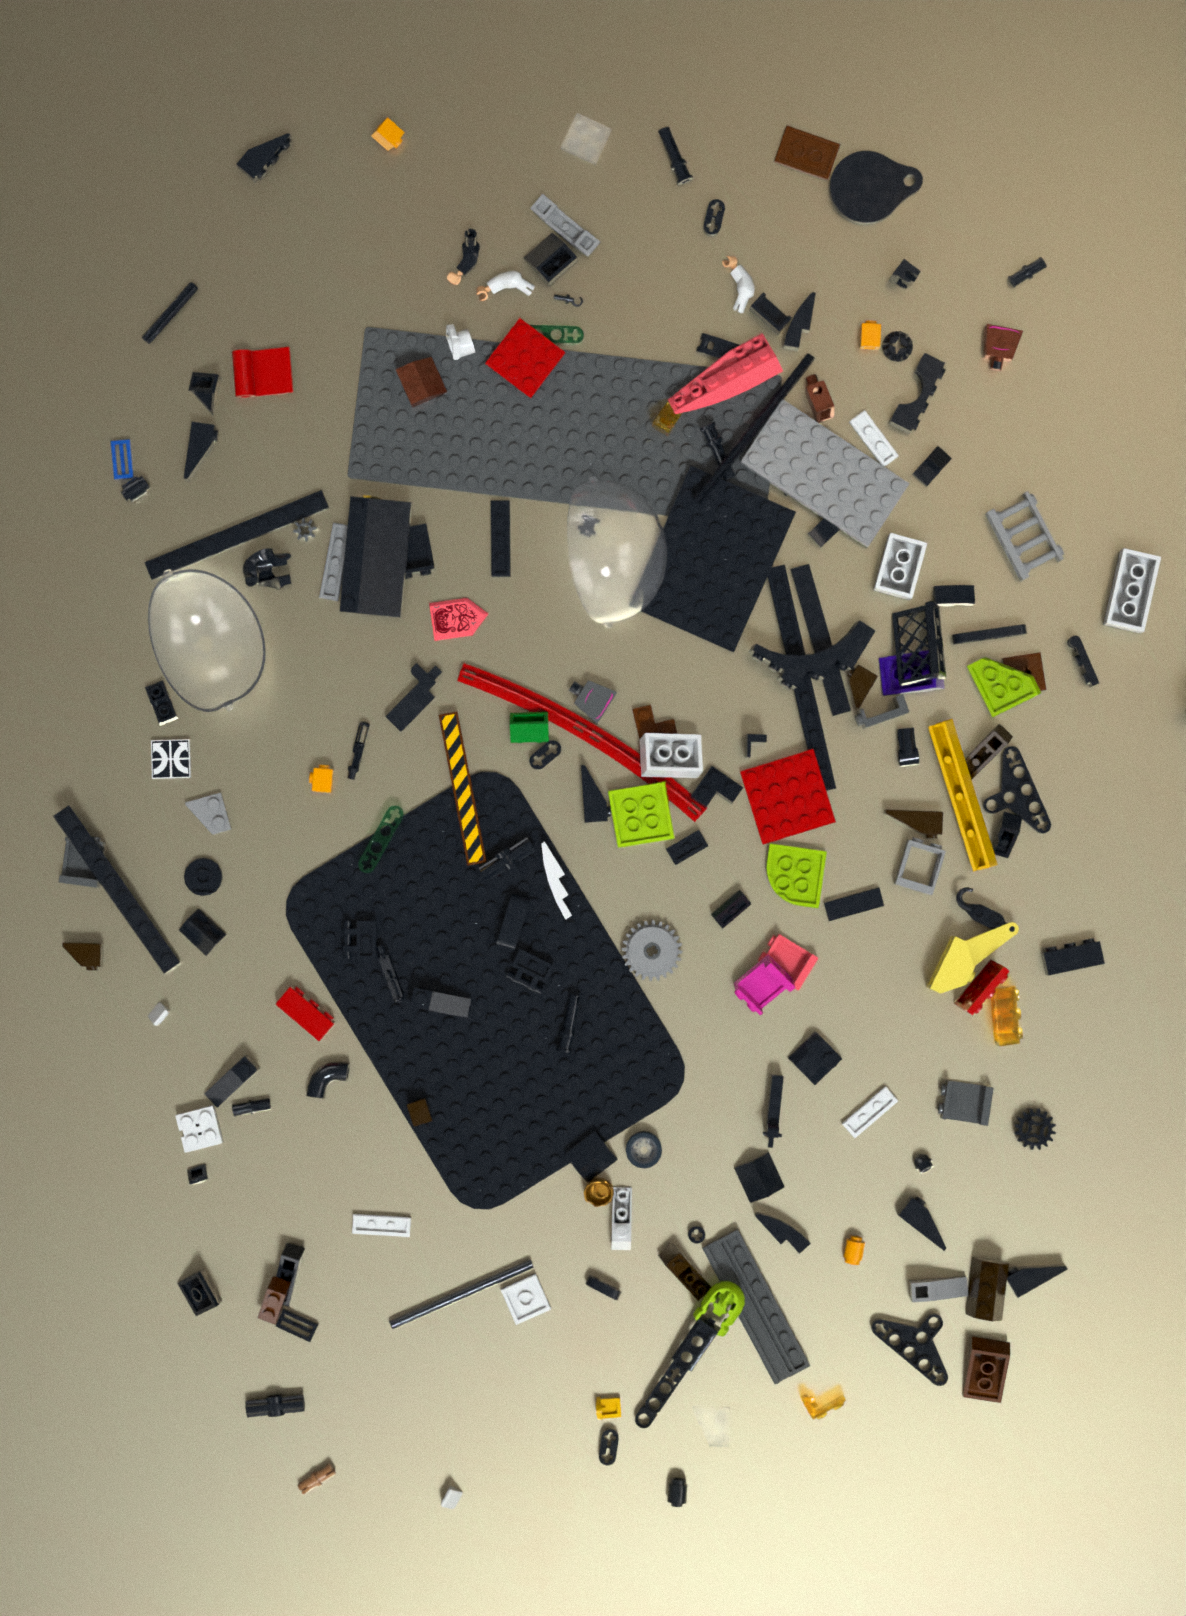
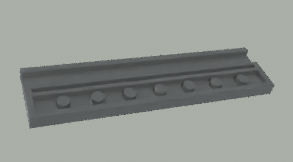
M738 1229L702 1247L719 1281L733 1282L743 1291L745 1305L738 1317L774 1384H778L780 1381L810 1367L806 1356Z

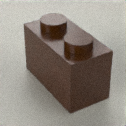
M275 1276L272 1277L263 1299L258 1319L276 1325L291 1282Z

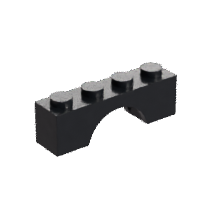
M927 353L923 354L914 372L921 382V394L912 403L899 404L889 424L909 434L912 429L916 431L921 421L918 417L920 413H925L929 405L926 401L929 395L933 397L938 387L935 385L937 378L941 380L946 371L943 368L945 362Z

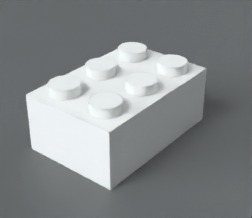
M890 533L873 590L911 600L927 543Z
M645 733L640 739L641 777L698 778L703 772L701 735Z

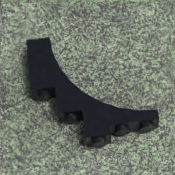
M859 620L854 623L848 633L835 645L815 654L800 656L784 655L770 651L758 644L753 645L749 653L752 654L754 660L760 663L763 661L768 664V668L773 672L778 673L779 671L780 675L777 680L781 682V686L790 690L798 687L806 672H808L810 678L818 681V679H825L834 663H836L835 666L844 672L852 670L876 630Z

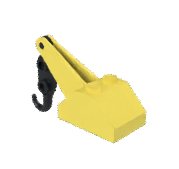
M964 887L958 891L956 895L958 906L965 910L974 921L991 928V930L966 940L956 936L950 937L927 985V988L940 994L967 985L968 982L971 983L976 973L973 971L975 966L1019 931L1016 923H1006L1000 913L981 904H968L964 902L962 895L965 892H973V889L969 887Z

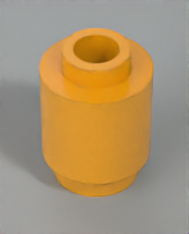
M852 1235L851 1238L846 1239L843 1256L845 1263L860 1265L866 1243L862 1241V1237Z

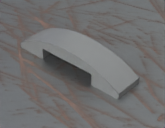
M544 194L530 208L551 229L587 257L601 243L587 230L581 228L563 213Z

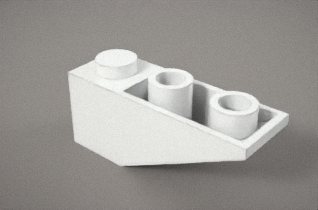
M613 1187L611 1250H631L632 1188Z

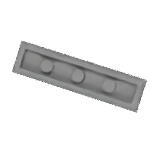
M333 522L319 598L332 601L339 600L348 525Z

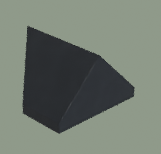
M192 372L188 391H191L206 409L214 415L222 380L218 374Z

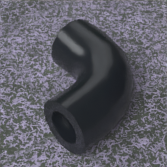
M329 1062L320 1066L311 1075L306 1096L325 1099L329 1083L333 1081H348L350 1063Z

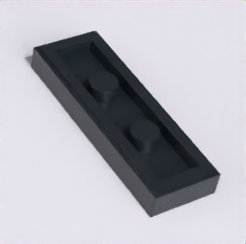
M880 888L824 903L828 921L884 906Z

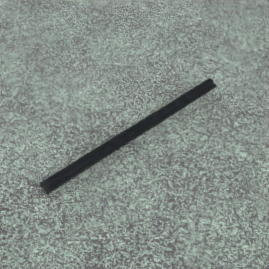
M811 354L805 355L790 377L782 384L783 386L779 388L780 390L775 393L774 397L765 406L766 408L761 411L743 437L739 439L740 441L735 444L734 448L731 449L724 461L714 471L707 483L702 486L698 494L692 499L700 506L702 505L704 500H706L705 498L709 496L708 494L716 487L715 485L720 482L731 465L735 463L734 461L742 454L741 452L745 450L744 448L752 441L751 439L759 432L758 430L763 427L767 419L775 412V408H778L779 402L785 399L790 390H792L791 388L799 381L798 379L803 376L811 363L814 362L815 357L811 356Z

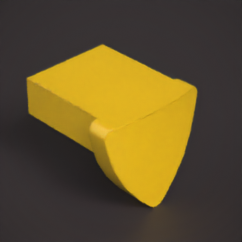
M596 1397L597 1419L621 1417L620 1397Z

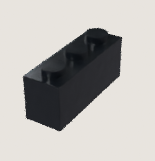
M1094 938L1083 940V944L1076 945L1075 942L1064 944L1065 948L1057 949V946L1045 948L1046 952L1041 953L1045 974L1048 976L1105 964L1100 941H1095Z

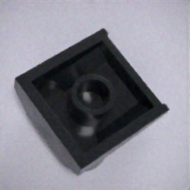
M816 1031L788 1057L814 1085L842 1060Z

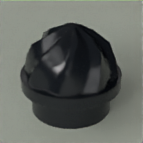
M919 1154L915 1158V1169L920 1174L934 1167L932 1164L933 1160L926 1154Z

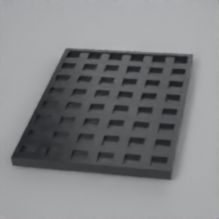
M690 466L629 607L734 652L796 512L723 479L715 485L716 487L708 494L709 496L705 498L706 500L700 506L692 499L698 494L702 486L707 483L712 474Z

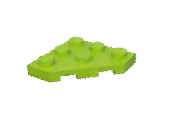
M987 657L967 666L992 717L1041 694L1032 675Z

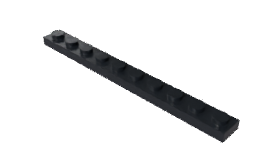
M320 490L144 563L153 581L302 520V517L307 518L329 509L323 491Z
M68 805L53 815L57 824L163 974L180 962L72 808Z

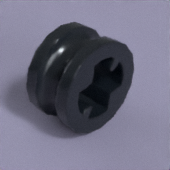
M699 1226L690 1228L688 1238L691 1242L698 1244L704 1241L706 1234L703 1228ZM698 1229L699 1233H702V1237H699V1240L691 1237V1233H695L694 1230Z

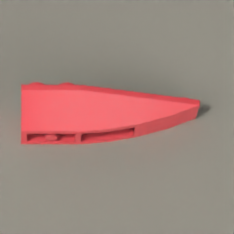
M761 333L728 351L669 398L668 402L675 414L700 409L750 390L783 372L765 336Z

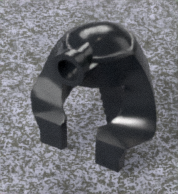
M271 548L253 553L245 559L243 564V575L246 585L249 587L260 585L279 590L285 585L292 584L290 574L276 577L272 572L273 566L288 565L287 560L291 558V555L289 553L274 554Z

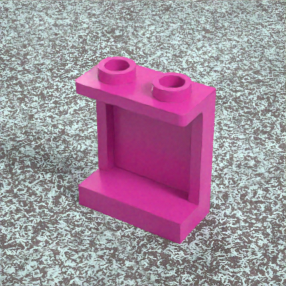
M769 954L734 982L735 995L740 1000L744 999L747 1002L748 1008L752 1012L756 1011L760 1016L763 1014V1007L785 989L791 992L796 988L793 978Z

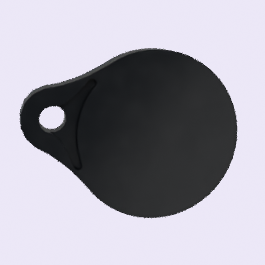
M858 151L845 157L834 169L829 185L830 198L836 211L846 220L859 225H872L888 218L902 202L916 194L923 184V177L918 169L897 163L883 154L874 151ZM911 177L914 179V184L906 186L904 179Z

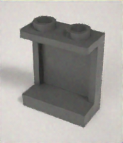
M904 695L893 698L896 709L871 718H866L863 708L859 709L857 715H855L858 727L862 726V729L909 713Z
M91 836L104 854L106 842H101L100 837ZM65 837L66 846L59 883L100 888V883L69 839Z

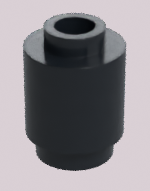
M142 475L140 477L136 476L121 486L123 489L121 494L126 501L131 500V502H134L146 494L150 487Z
M671 1478V1482L668 1484L667 1502L671 1503L672 1507H683V1504L687 1503L688 1484H686V1479Z

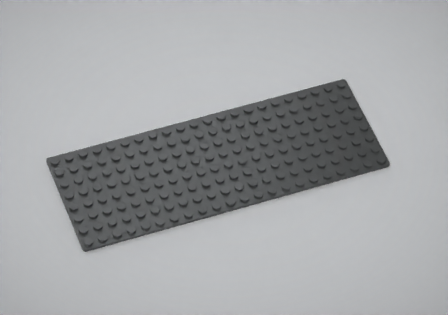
M367 327L364 333L348 477L350 479L669 516L690 466L709 474H713L719 466L711 447L709 448L706 445V438L703 432H700V428L715 422L718 435L723 439L721 444L726 455H728L747 429L750 428L754 420L757 419L761 411L766 408L765 406H767L771 398L780 390L782 377L775 375L750 390L727 400L700 409L675 414L668 399L708 367L563 350L566 354L530 399L485 365L501 342L472 339L476 353L454 360L446 336ZM432 357L447 393L412 408L396 369L411 362ZM761 428L756 436L751 439L752 441H750L749 445L744 448L745 450L741 452L742 454H740L738 459L734 461L735 463L731 465L736 476L725 481L768 499L770 483L740 463L761 432Z

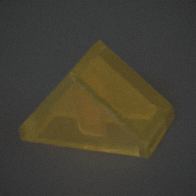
M667 401L652 423V428L669 437L682 413L675 414L670 403Z

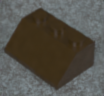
M972 1257L966 1315L986 1321H1002L1009 1263Z

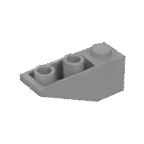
M967 1276L909 1280L910 1300L913 1303L968 1296Z

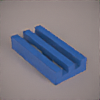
M131 440L111 441L114 480L134 478ZM123 444H126L129 474H126ZM116 445H119L122 475H118Z

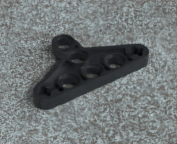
M1014 746L1005 748L1002 753L1000 792L986 798L982 805L983 809L989 814H994L1008 808L1015 815L1021 816L1022 820L1037 833H1047L1051 829V821L1018 748ZM1008 750L1016 752L1014 759L1016 762L1020 760L1021 764H1016L1010 768L1009 764H1012L1013 761L1006 756L1009 754ZM1016 767L1023 768V777L1017 778L1014 775ZM1025 784L1030 785L1032 788V792L1028 796L1024 795L1021 791ZM1005 793H1013L1015 798L1012 803L1005 802ZM989 800H994L997 803V808L994 811L987 809L986 804ZM1032 802H1037L1040 806L1037 813H1032L1029 809V805ZM1043 812L1044 816L1040 818L1042 822L1047 823L1045 830L1042 828L1038 829L1037 825L1040 822L1038 818L1033 820L1032 816H1038Z
M929 1314L918 1327L882 1318L875 1319L872 1322V1332L928 1380L937 1386H943L947 1383L948 1374L932 1340L943 1326V1320L938 1314ZM932 1317L939 1319V1325L935 1328L929 1326V1320ZM877 1323H884L883 1328L887 1332L889 1331V1328H891L893 1331H890L884 1339L883 1336H885V1333H883L881 1330L876 1332L877 1328L875 1325ZM919 1332L927 1334V1340L923 1343L918 1342L916 1339ZM894 1334L900 1337V1342L897 1345H892L889 1342V1338ZM907 1347H912L915 1350V1354L912 1357H906L904 1350ZM923 1359H927L930 1363L929 1368L926 1370H922L919 1367V1362ZM933 1365L937 1367L934 1368L935 1372L938 1374L943 1373L942 1377L944 1379L942 1381H935L936 1377L933 1373H930V1376L927 1375L932 1371Z

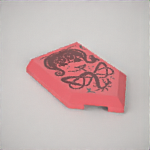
M468 598L429 603L435 641L473 636L488 616L486 611Z

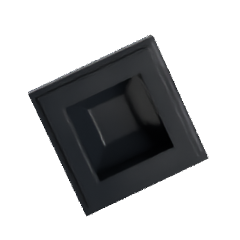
M205 1164L187 1170L190 1185L200 1184L208 1179Z

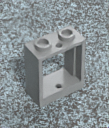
M913 837L912 840H907L894 884L933 895L946 851L941 850L942 846L931 843L928 846L923 844L924 840ZM911 846L938 854L928 886L902 878Z

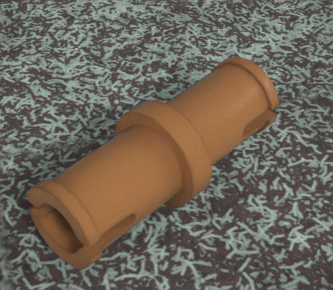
M329 1463L318 1472L314 1471L309 1478L297 1484L301 1493L305 1495L316 1486L320 1487L323 1484L322 1482L336 1475L334 1467L331 1468L332 1465Z

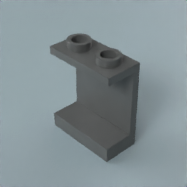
M946 1080V1083L942 1084L941 1095L944 1096L943 1103H939L938 1114H941L940 1118L988 1126L994 1088Z

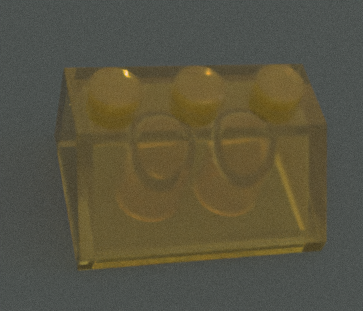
M1013 985L996 987V992L991 997L995 1045L1000 1047L1020 1044V1039H1023L1022 1028H1019L1018 1020H1021L1020 1008L1017 1009L1016 1002L1019 1001V990L1015 989Z

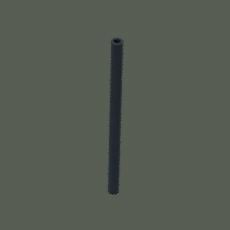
M530 1259L389 1320L391 1328L395 1329L528 1271L534 1268Z

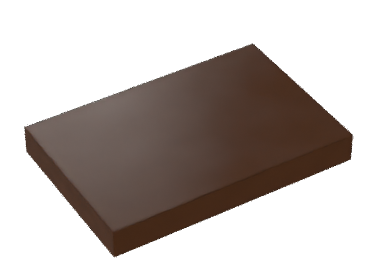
M786 126L774 163L828 181L841 144Z

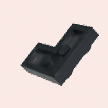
M711 766L690 798L704 808L708 806L715 794L732 804L743 787Z

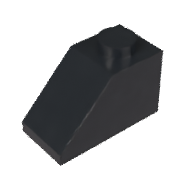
M1004 811L992 843L995 855L1009 858L1020 833L1021 816Z

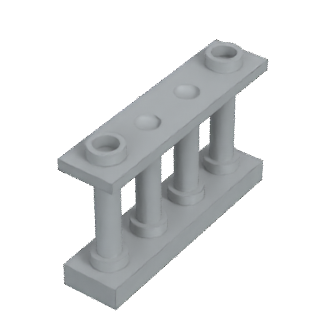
M1028 491L1023 494L1025 500L1002 512H996L995 509H992L985 514L1020 582L1030 577L1028 573L1031 569L1054 557L1057 562L1064 559L1062 557L1064 552L1059 544L1056 545L1036 507L1037 500L1035 496L1029 494ZM1029 507L1033 515L1032 518L1010 529L1003 527L1001 523L1003 519ZM1038 524L1042 534L1019 546H1013L1010 540L1013 535ZM1045 540L1047 541L1051 551L1028 563H1022L1019 557L1022 552Z

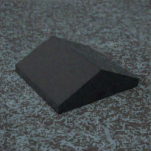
M595 1130L564 1153L587 1183L618 1160Z

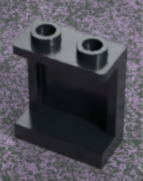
M427 524L410 526L405 579L413 578V574L419 573L421 576L431 575V571H435Z

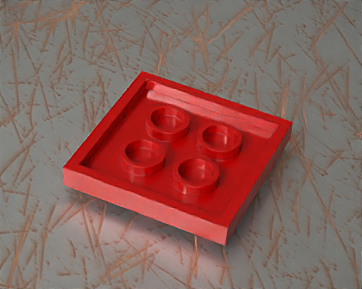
M519 318L486 361L485 365L531 399L566 352Z
M990 959L954 1004L972 1016L979 1013L983 1008L982 1004L986 999H990L995 994V989L999 984H1003L1007 980V974L1010 971L1003 965Z

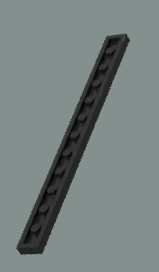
M785 564L772 567L768 580L785 654L806 655ZM806 672L798 687L794 689L807 749H814L826 790L837 789L812 680L808 676V672Z

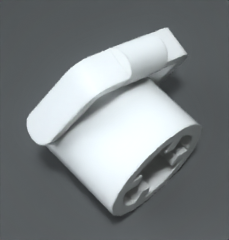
M454 324L446 325V339L454 360L476 353L468 329L456 332Z

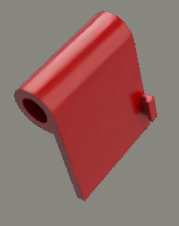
M290 347L255 351L249 349L232 351L236 398L294 393Z

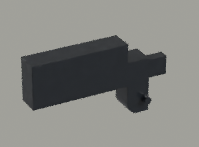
M415 663L411 668V674L419 682L385 716L400 732L435 698L429 690L435 685V679L442 673L436 665L426 673Z
M771 1074L766 1132H763V1135L769 1137L768 1148H773L774 1138L782 1137V1134L779 1133V1117L784 1076Z

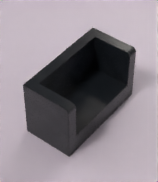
M764 292L750 307V311L777 335L781 333L792 319L791 316L787 317L770 302Z

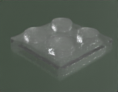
M577 113L561 149L596 165L611 133V128Z

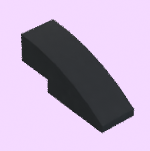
M812 292L804 300L794 315L785 337L783 349L798 351L801 333H809L815 292Z
M760 1212L754 1214L780 1244L787 1240L799 1254L811 1244L798 1230L786 1222Z

